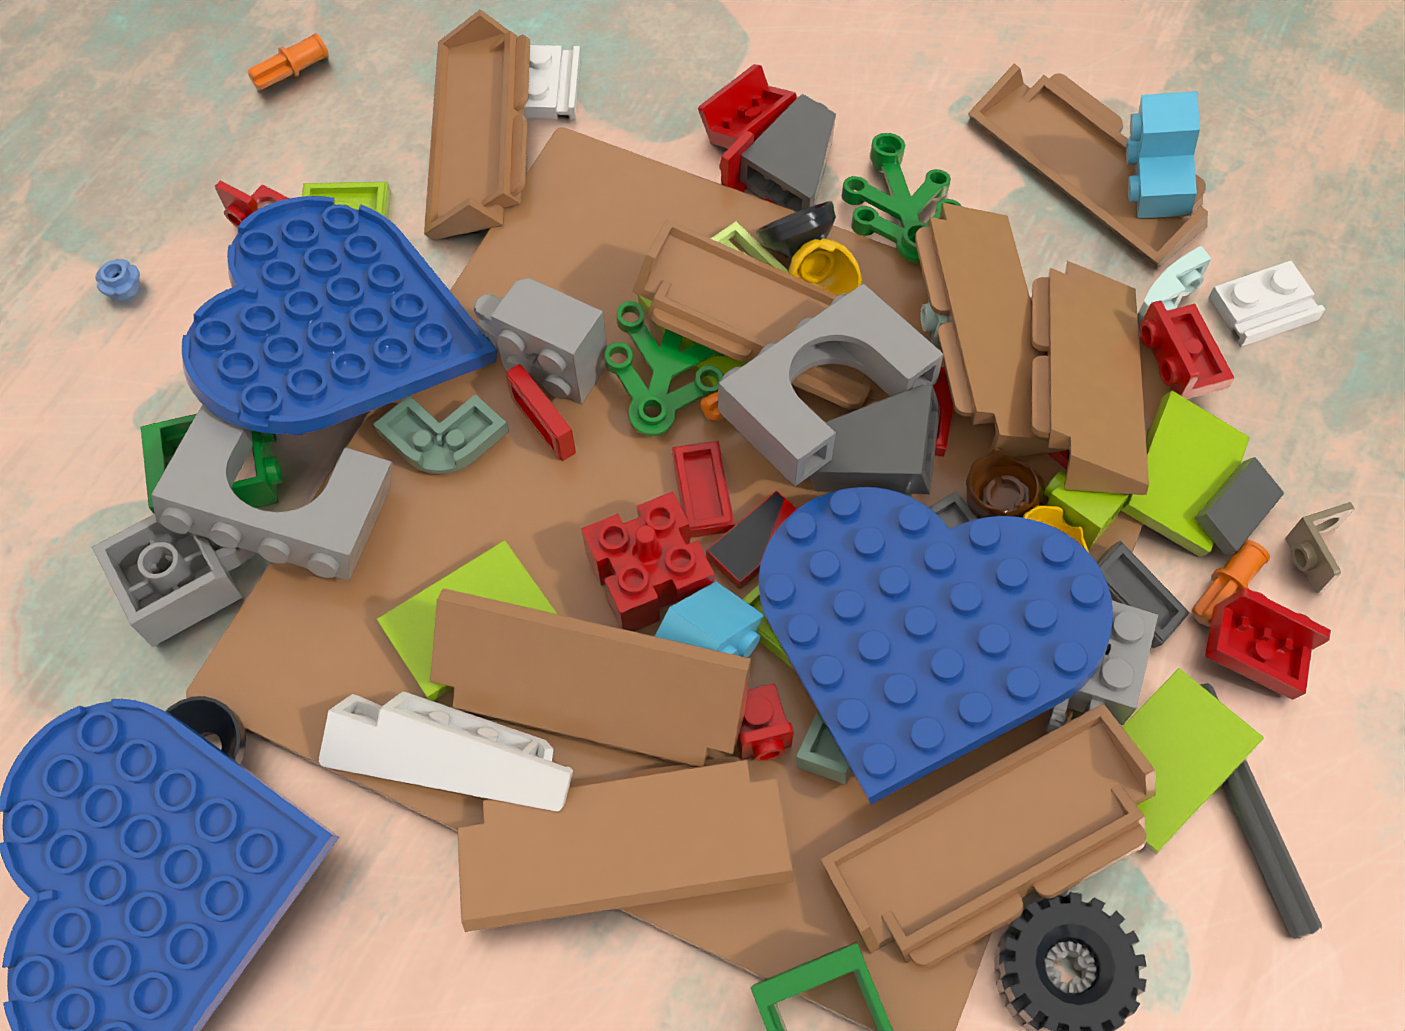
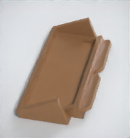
M481 9L438 41L424 235L433 240L503 225L504 208L521 204V192L525 185L527 119L524 118V110L529 92L530 39L523 34L517 36Z
M1014 63L968 113L972 121L1158 268L1208 226V211L1201 206L1203 205L1206 184L1197 174V195L1191 216L1137 219L1136 202H1129L1128 179L1129 176L1135 175L1134 164H1127L1126 162L1127 137L1120 133L1123 129L1122 118L1064 74L1057 73L1050 78L1043 75L1030 88L1023 81L1020 67Z
M942 202L939 219L930 217L928 226L922 227L916 232L915 243L930 307L937 314H946L948 322L943 323L939 327L937 337L940 350L944 354L943 363L955 411L961 416H970L972 425L994 423L996 433L990 452L995 448H1001L1009 457L1067 451V449L1048 448V438L1035 435L1031 429L1032 362L1036 357L1046 356L1045 351L1037 350L1032 346V303L1008 216Z
M668 219L665 220L649 248L632 291L652 301L646 318L652 320L655 324L735 360L747 363L757 357L767 344L779 342L792 333L802 320L808 317L814 318L827 309L838 296ZM823 364L812 367L801 373L792 383L796 387L841 407L855 411L861 409L867 397L876 401L890 397L866 374L853 367L841 364Z
M1067 260L1065 274L1050 268L1048 277L1037 278L1033 281L1032 346L1037 350L1047 351V356H1038L1032 362V432L1039 437L1048 438V448L1070 450L1064 482L1065 490L1147 495L1149 478L1136 289Z
M443 588L436 604L430 682L454 687L453 708L465 710L475 715L557 735H569L589 740L599 745L677 764L702 767L705 764L709 749L730 754L734 752L746 710L751 659Z
M1103 703L820 858L869 952L872 953L886 944L895 941L906 963L912 960L917 966L927 968L1017 919L1024 909L1022 898L1034 891L1043 898H1054L1142 849L1146 844L1145 816L1137 805L1156 795L1155 769Z
M736 757L706 760L702 767L679 764L640 770L630 773L625 779L607 781L604 778L595 777L571 781L566 802L558 812L493 799L483 800L484 823L457 827L461 922L465 932L794 882L778 779L772 778L751 782L747 760H740Z

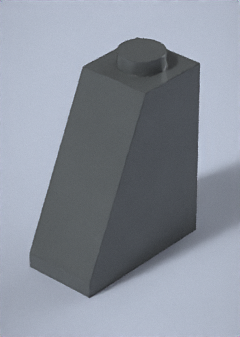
M802 93L741 155L740 181L746 184L748 189L764 199L768 198L774 204L796 212L816 205L832 145L836 113L829 110L824 104L816 102Z
M920 385L825 422L836 432L832 460L809 476L816 491L833 492L847 488L876 487L902 494H930L940 405L933 386Z

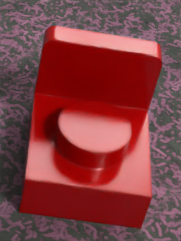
M773 683L747 691L746 710L736 742L742 760L754 757L755 761L762 762L778 758L786 752V748L792 747L794 732L791 722L786 721L776 684Z

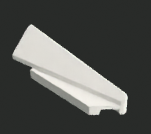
M404 691L383 706L358 695L351 694L328 710L319 755L320 765L327 768L556 812L560 811L566 802L573 774L571 767H565L552 762L554 749L542 738Z

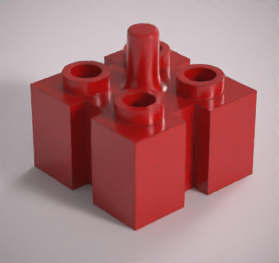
M673 491L638 505V518L623 523L619 514H615L581 528L586 555L600 585L606 586L608 602L620 629L635 632L659 622L660 608L672 603L675 605L715 582V574L698 540L690 543V525Z

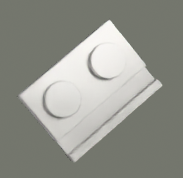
M530 45L529 92L524 110V118L557 119L558 115H569L570 119H576L581 65L580 46H574L573 50H562V46Z
M1292 261L1214 286L1209 295L1210 300L1230 331L1235 330L1240 337L1238 343L1241 347L1317 321L1325 311L1323 305L1317 306L1313 300L1314 292Z

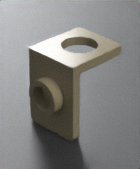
M1351 502L1302 517L1285 538L1291 548L1292 559L1296 567L1305 573L1316 593L1325 591L1341 575L1338 564L1320 534L1337 529L1355 510Z

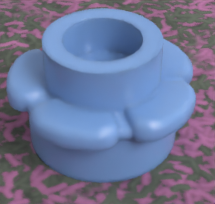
M124 259L106 262L97 271L95 276L96 281L99 282L97 284L98 290L113 300L122 301L129 299L140 288V272L135 265H130V262Z

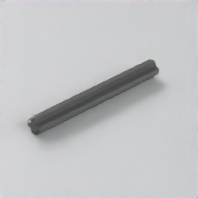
M1209 683L1200 684L1218 699L1212 685ZM1245 760L1223 783V787L1290 936L1294 939L1311 936L1322 930V923L1247 760Z

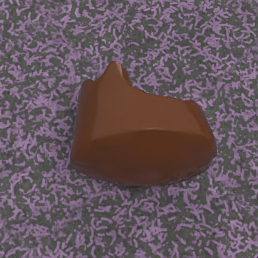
M995 448L984 458L977 459L970 468L966 479L967 505L979 519L996 516L1022 518L1029 510L1036 506H1041L1045 483L1042 477L1029 465L1009 457L1001 448Z

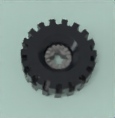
M1069 892L1064 898H1059L1058 895L1054 898H1043L1040 902L1035 900L1023 910L1017 919L1008 925V929L1002 934L997 945L1000 947V953L995 957L994 970H1000L1001 977L996 982L999 994L1006 993L1010 1003L1005 1007L1012 1017L1019 1014L1026 1021L1022 1026L1026 1030L1116 1031L1126 1023L1124 1020L1127 1017L1135 1014L1141 1004L1136 1001V998L1145 992L1147 979L1139 978V971L1147 967L1145 954H1135L1133 946L1140 942L1135 931L1133 930L1125 934L1119 925L1126 919L1117 910L1110 916L1102 911L1105 902L1094 897L1087 903L1081 901L1082 893ZM1067 955L1074 958L1073 968L1081 972V978L1074 977L1068 984L1060 981L1061 972L1054 968L1053 961L1061 962Z

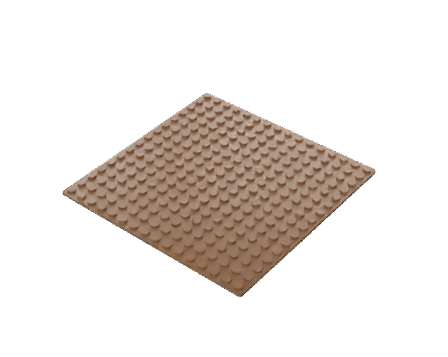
M560 127L554 131L527 172L525 185L521 192V204L504 208L503 225L490 228L450 289V292L477 325L480 318H477L474 312L475 299L489 293L490 295L495 294V297L504 298L516 281L531 278L603 311L607 347L615 342L627 344L633 352L632 367L649 389L653 373L628 333L620 330L616 319L617 309L622 303L627 301L638 303V294L632 291L645 256L665 220L668 219L710 239L736 221L762 245L756 230L796 211L571 129ZM833 225L826 239L843 244L853 254L859 265L862 277L861 285L864 283L931 342L929 331H923L921 325L922 304H928L929 300L921 264L905 260L899 255L897 249ZM733 238L729 239L742 253L751 256ZM764 247L789 271L792 257L786 258L785 255ZM644 311V324L658 346L661 347L664 333L652 320L646 318L647 313ZM629 312L622 316L627 322L638 320V316L634 313ZM1139 337L1145 434L1147 439L1161 399L1172 389L1162 381L1159 373V364L1151 348H1147L1141 337ZM490 340L498 349L495 363L410 396L441 423L476 394L507 422L509 432L467 467L452 473L432 474L411 466L376 433L373 426L376 421L405 398L371 410L346 448L391 461V484L389 493L350 581L337 577L323 578L315 575L308 568L288 562H270L187 688L186 697L206 696L221 701L239 716L245 730L320 765L319 755L328 710L351 694L358 695L381 706L385 705L402 691L427 699L381 628L377 618L504 540L558 615L620 629L608 602L606 586L600 585L586 555L581 528L615 514H619L623 523L638 518V505L672 491L681 506L672 447L719 440L735 525L776 490L797 509L809 501L830 492L816 491L809 477L797 486H794L725 417L714 422L708 421L700 408V402L703 398L675 412L674 423L666 433L655 437L638 433L630 424L628 416L632 399L617 375L611 373L607 368L582 405L569 398H556L544 386L537 384L573 432L576 453L562 461L557 458L511 398L506 378L507 373L503 367L498 343ZM616 353L610 359L614 363L620 364L625 362L627 357L621 353ZM691 368L672 378L668 393L694 382L696 377L694 369ZM701 379V383H702L703 385L707 386V385L704 383V381ZM792 385L797 396L824 422L855 411L841 407ZM867 397L861 408L879 401ZM649 406L644 409L645 415L652 418L659 416L661 413L655 406ZM953 406L945 456H934L930 494H911L912 498L930 507L957 491L967 503V475L972 464L977 459L984 458L990 453L996 433L994 423L972 425L971 417L959 415ZM1047 453L1011 457L1026 463L1042 477L1045 489L1058 472L1062 471L1066 474L1067 471ZM336 464L334 465V467L322 483L321 487L319 488L311 502L315 500L325 489ZM1045 495L1043 496L1041 506H1046L1049 500ZM1120 510L1114 521L1094 545L1088 549L1089 554L1097 562L1113 544L1120 540L1133 553L1143 523ZM725 533L690 538V543L698 540L706 556V549ZM707 558L715 574V582H718L739 598L743 599L759 585L758 573L745 586L738 589ZM674 603L659 609V622L635 632L655 636L669 607L673 606ZM758 642L756 648L748 657L751 659L748 690L775 683L786 721L791 722L794 734L792 747L786 748V752L782 756L762 762L755 761L754 757L743 760L748 762L751 782L772 778L778 779L794 882L619 908V910L764 980L857 941L894 1031H956L992 932L927 968L917 966L912 960L906 963L895 941L870 953L823 867L820 858L1048 734L1049 732L1045 731L1050 709L870 805L853 773H851L847 784H843L797 768L796 755L818 711L795 671L763 644ZM454 688L433 702L453 708ZM457 709L546 740L554 749L552 762L565 767H571L573 770L571 781L601 777L607 781L625 779L627 775L635 771L679 765L599 745L589 740L569 735H557ZM1066 709L1064 725L1070 722L1074 709ZM736 742L733 754L709 749L706 760L724 757L742 759ZM324 767L457 831V827L484 823L483 800H490L488 798ZM854 971L797 994L870 1031H878Z

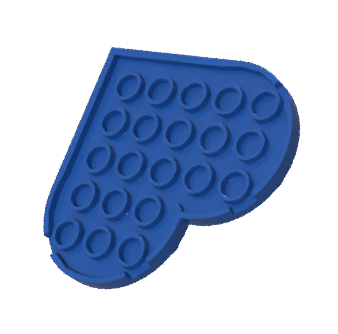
M304 196L268 204L250 214L240 223L238 234L232 244L228 245L227 251L228 275L232 288L215 295L193 314L194 322L187 331V334L183 335L181 351L184 375L190 389L197 399L215 415L227 422L252 431L270 434L303 435L307 432L330 427L495 363L498 349L488 337L481 334L478 325L402 231L388 218L361 204L359 210H356L346 205H336L334 197Z
M876 487L847 488L824 494L804 504L793 512L775 531L765 549L759 571L760 600L767 622L870 805L1073 696L1085 686L1101 665L1111 635L1113 606L1108 583L1100 567L1088 551L1066 533L1039 521L1011 516L975 519L949 529L943 520L926 505L910 496L889 489Z
M111 699L109 702L98 703L88 707L80 705L59 715L38 731L24 746L8 772L0 795V812H3L2 829L4 840L3 843H0V853L11 878L20 890L30 898L12 928L2 963V968H8L7 990L9 1001L3 1002L11 1030L200 1031L336 843L339 836L169 712L137 700Z

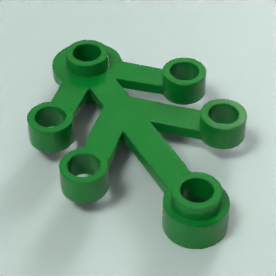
M881 133L873 138L869 157L873 166L883 172L891 196L870 186L864 178L851 176L843 182L841 197L850 205H860L866 202L899 219L901 226L880 217L875 209L861 206L853 212L851 228L859 235L868 236L875 232L896 243L897 252L902 258L912 263L920 264L915 236L918 229L928 226L929 220L926 223H922L918 215L934 198H941L947 195L951 177L943 170H930L926 174L924 183L911 196L900 167L904 156L905 142L896 134ZM943 199L937 203L935 214L932 217L939 219L942 202L961 206V204L952 199Z
M627 301L618 307L616 321L620 330L628 333L653 373L649 389L632 367L633 352L627 344L622 342L610 344L605 351V366L611 373L617 375L632 399L628 412L632 427L638 433L645 436H660L672 427L675 420V412L718 391L719 382H721L723 374L715 366H703L697 371L694 382L668 393L671 379L713 356H724V354L699 343L679 352L683 336L668 329H665L661 347H659L644 324L645 313L643 307L637 302ZM630 312L636 314L638 320L627 322L622 316ZM621 353L627 357V360L618 364L614 363L610 357L613 354ZM705 376H713L718 383L713 387H707L701 383V379ZM649 406H655L661 413L659 416L652 418L645 415L644 409Z

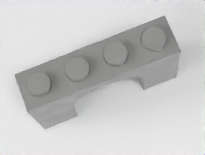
M863 283L849 294L843 293L837 296L827 309L814 318L808 317L802 320L792 333L779 342L767 344L757 357L741 368L735 367L728 371L721 382H719L718 411L794 486H797L832 460L836 432L797 396L791 384L801 373L823 364L850 366L866 374L892 397L920 385L933 386L937 383L944 354Z
M202 404L151 494L156 522L176 533L185 534L190 532L209 538L214 543L225 548L233 549L239 547L258 553L263 558L274 563L288 562L308 568L312 573L323 578L337 577L350 581L389 493L392 462L344 447L325 489L311 503L286 512L259 510L241 501L231 489L253 447L251 430L227 422Z

